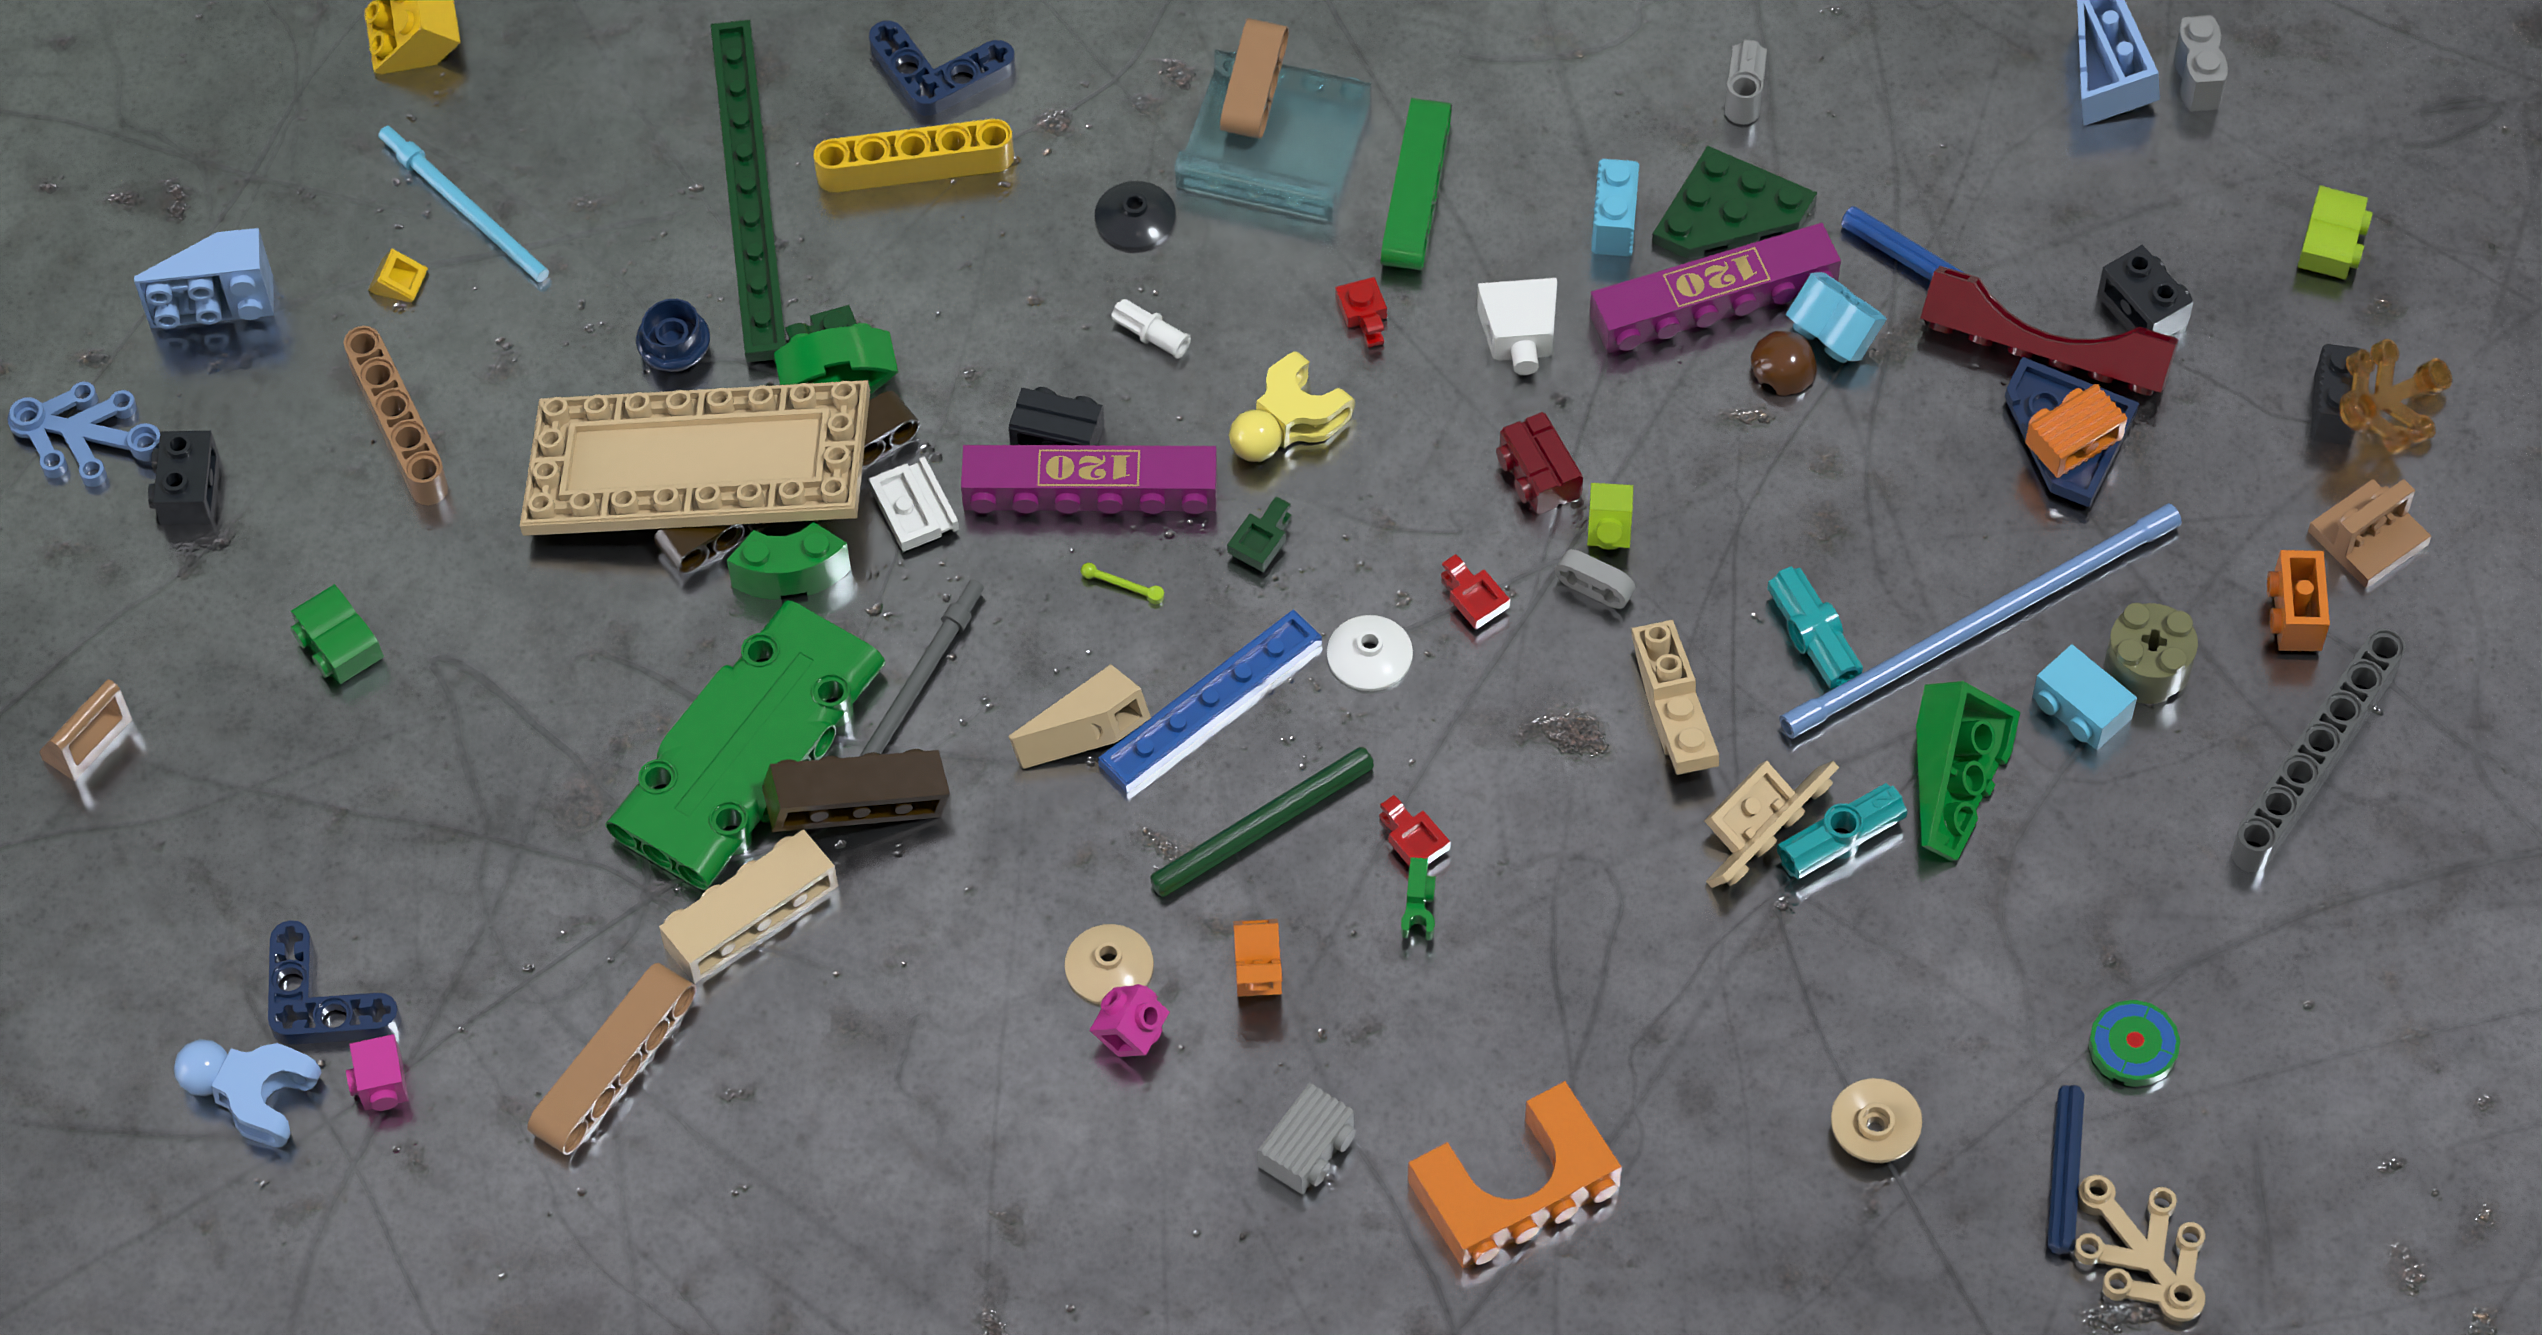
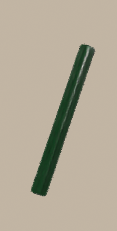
M1364 747L1356 748L1157 870L1150 876L1154 890L1161 897L1167 896L1372 770L1374 760L1371 754Z

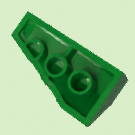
M1964 681L1925 684L1916 724L1922 846L1950 861L1958 860L1978 821L1977 808L1984 796L1991 795L1996 785L1992 779L1999 765L2006 764L2012 754L2020 717V711Z

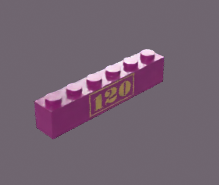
M1819 223L1591 291L1589 315L1607 354L1618 350L1627 351L1641 343L1658 338H1671L1678 332L1695 327H1707L1724 318L1734 315H1747L1755 309L1774 303H1787L1794 297H1797L1811 273L1823 272L1838 281L1841 259L1823 223Z
M963 445L961 476L963 510H974L979 513H989L994 510L1017 511L1020 513H1032L1034 511H1059L1062 513L1101 511L1109 514L1119 511H1143L1149 514H1156L1162 511H1185L1191 514L1216 511L1217 449L1216 446Z

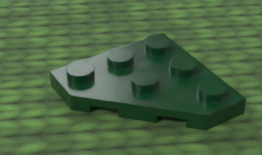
M1707 145L1654 230L1652 243L1690 259L1704 255L1707 249L1723 245L1730 249L1758 242L1760 236L1780 231L1782 234L1800 229L1816 203L1817 192Z

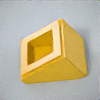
M392 248L381 260L368 291L376 295L412 303L428 268Z

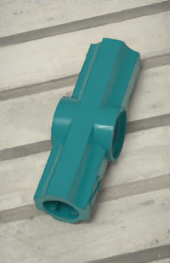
M1790 566L1779 571L1773 579L1768 581L1767 589L1787 620L1788 632L1797 650L1803 654L1808 653L1829 688H1836L1862 674L1863 666L1843 636L1842 623L1835 608L1829 602L1822 603L1801 568Z
M1887 783L1850 804L1839 803L1833 805L1827 810L1822 820L1777 845V853L1781 859L1782 866L1790 876L1800 879L1835 858L1845 859L1851 857L1858 851L1861 843L1905 819L1908 810L1900 793L1894 786H1889ZM1844 828L1851 833L1840 834L1834 829Z

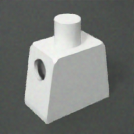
M1557 278L1478 283L1477 310L1492 356L1498 361L1513 360V368L1517 374L1528 375L1536 372L1539 368L1538 358L1552 355Z

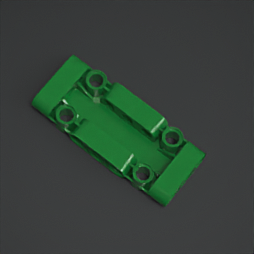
M785 601L760 633L750 635L744 640L741 646V656L733 666H723L714 675L667 733L658 748L657 759L649 761L642 766L638 774L639 782L606 822L605 826L608 832L623 845L699 889L707 890L729 863L731 857L744 853L752 843V830L759 821L763 823L770 822L762 790L769 765L786 759L796 760L797 762L821 759L834 740L836 728L850 721L853 715V703L860 694H863L885 666L884 657L867 642L796 602ZM761 658L769 659L765 662H755L756 660ZM831 698L839 699L838 701L833 703L825 702L826 700ZM659 784L668 785L663 789H652ZM730 825L739 826L737 829L732 831L723 830L725 827Z

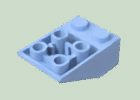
M259 228L216 232L134 276V283L150 329H171L181 325L215 324L219 321L255 320L260 317L274 316L273 274Z

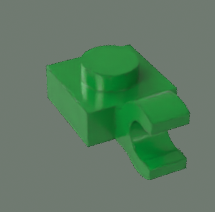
M1411 857L1406 911L1401 920V935L1403 938L1409 937V928L1413 924L1425 926L1426 940H1432L1435 933V920L1433 915L1426 910L1425 902L1434 903L1436 876H1428V859Z

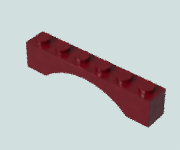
M1939 266L1933 273L1920 319L1929 321V328L1948 334H1952L1954 329L1969 334L1968 339L1970 341L1986 346H1992L1993 341L2009 346L2008 352L2024 358H2032L2033 354L2049 358L2048 364L2053 367L2071 371L2073 366L2089 371L2088 376L2092 379L2106 383H2112L2113 378L2129 383L2128 388L2144 395H2153V391L2161 393L2164 389L2180 340L2179 338L2143 327H2137L2122 334L2097 339L2069 338L2050 334L2028 325L2007 311L1991 295L1979 277Z

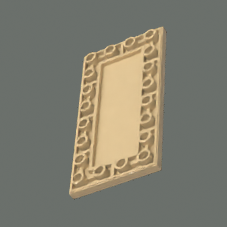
M868 380L539 399L520 520L521 532L523 536L857 518L870 398Z

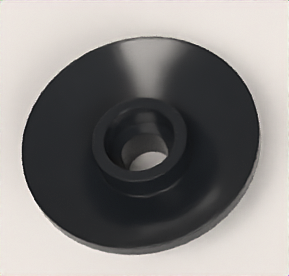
M1128 181L1113 186L1100 197L1095 208V224L1100 235L1110 244L1126 250H1143L1158 245L1170 235L1176 222V208L1170 195L1159 186L1145 181Z

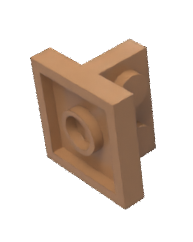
M2372 479L2310 522L2308 532L2366 589L2428 546L2431 535L2408 513L2415 489L2405 479L2391 488L2388 486L2381 487Z

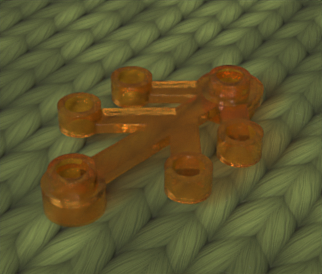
M2384 339L2371 347V354L2367 350L2361 349L2347 357L2346 365L2348 371L2353 375L2351 391L2341 397L2340 416L2343 422L2356 432H2364L2368 429L2383 437L2384 446L2390 453L2398 454L2409 449L2412 440L2416 443H2422L2433 438L2436 433L2435 424L2429 416L2418 414L2400 401L2418 393L2433 396L2447 390L2452 384V374L2444 361L2434 358L2418 366L2412 378L2392 386L2395 362L2399 359V349L2391 339ZM2376 363L2378 367L2374 395L2368 392L2370 373L2374 371ZM2380 410L2406 425L2407 429L2400 425L2395 427L2379 415Z

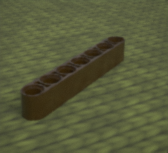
M887 391L869 401L862 470L909 442L920 429L919 420L896 392ZM773 523L660 528L655 534L654 541L676 570L681 574H687L740 544L753 530L760 532Z

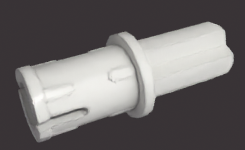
M1126 299L1117 302L1111 315L1112 319L1138 334L1141 342L1145 344L1151 342L1172 354L1176 359L1180 358L1188 349L1191 341L1190 335L1164 322L1159 313L1152 315Z

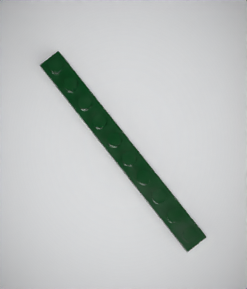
M749 19L715 23L710 25L746 363L775 359L774 352L786 345L751 21Z

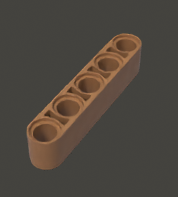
M369 326L355 327L347 333L343 342L351 372L411 496L422 505L437 504L446 497L449 489L439 454L380 334L376 329Z
M660 963L653 964L537 1105L529 1119L527 1130L565 1155L573 1152L688 1010L696 994L695 984Z

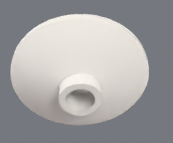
M1376 615L1358 616L1347 620L1333 632L1327 646V660L1332 673L1343 684L1360 691H1380L1397 684L1410 669L1413 657L1412 644L1405 630L1394 621ZM1371 643L1377 646L1375 648L1368 649L1365 648L1363 645Z

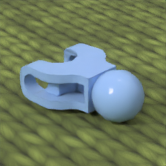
M198 1039L186 1044L179 1051L174 1064L175 1078L182 1088L192 1095L208 1096L213 1094L215 1103L228 1108L232 1113L234 1124L242 1136L273 1147L284 1146L291 1131L285 1116L266 1105V1099L274 1091L284 1087L308 1091L316 1085L322 1073L319 1065L313 1058L278 1043L264 1045L250 1052H242L231 1048L229 1053H227L215 1041Z

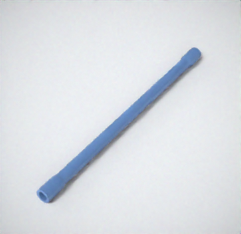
M2170 503L2140 518L2127 529L1824 695L1810 699L1779 717L1782 729L1789 738L1797 737L1824 722L1830 715L2143 543L2152 542L2182 524L2178 510Z

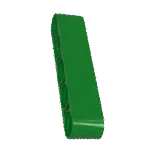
M1411 98L1383 237L1381 265L1414 270L1423 269L1449 135L1452 103Z

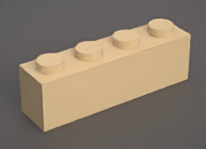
M804 829L793 837H785L773 847L772 851L757 861L752 860L744 864L735 876L723 884L708 888L698 901L686 909H679L671 913L664 923L659 926L663 946L695 984L837 888L838 882L835 865Z

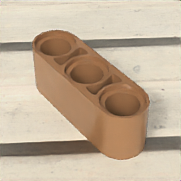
M1251 18L1246 20L1222 109L1221 131L1257 139L1263 137L1288 43L1289 27Z

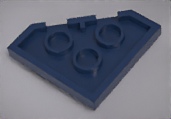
M2022 357L2006 388L2005 399L2026 440L2028 423L2034 414L2044 408H2047L2049 411L2055 409L2062 404L2063 399L2071 391L2077 388H2081L2084 391L2093 386V384ZM2103 388L2100 389L2104 390L2105 394L2110 397L2111 401L2115 402L2116 406L2127 417L2124 436L2119 442L2116 441L2113 446L2110 445L2106 450L2103 449L2100 454L2097 453L2093 458L2090 457L2086 462L2083 461L2080 466L2069 470L2067 474H2063L2060 478H2057L2030 449L2050 492L2089 508L2139 407L2138 402Z

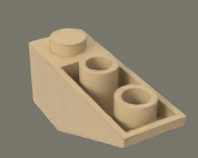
M1110 664L1010 734L1009 739L1019 766L1025 769L1116 743L1151 719L1141 688Z

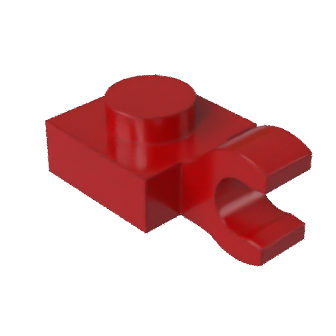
M1375 277L1335 287L1336 299L1347 327L1351 328L1360 325L1368 348L1384 344V338L1381 334V331H1384V326L1381 319L1387 318V306Z
M1456 554L1442 563L1446 571L1441 573V577L1453 589L1450 591V600L1475 629H1478L1510 607V598L1485 569L1473 575L1463 560Z
M1395 795L1380 804L1383 812L1379 814V818L1392 831L1389 833L1388 842L1409 866L1411 857L1426 858L1429 864L1450 849L1451 841L1424 810L1412 817Z

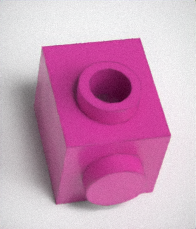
M394 1034L350 1044L353 1069L346 1070L348 1087L351 1096L359 1095L364 1111L371 1109L378 1111L389 1110L398 1103L409 1101L402 1057Z

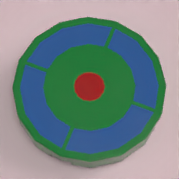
M2127 1000L2116 1002L2101 1011L2093 1022L2088 1046L2092 1061L2103 1075L2111 1080L2115 1078L2123 1081L2124 1085L2140 1087L2153 1085L2169 1074L2178 1058L2180 1037L2176 1024L2165 1011L2152 1003Z

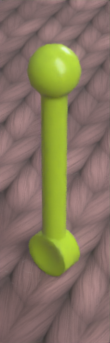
M1090 562L1084 563L1081 567L1080 572L1086 579L1095 577L1145 595L1148 601L1155 605L1162 603L1164 600V590L1160 586L1147 588L1098 570Z

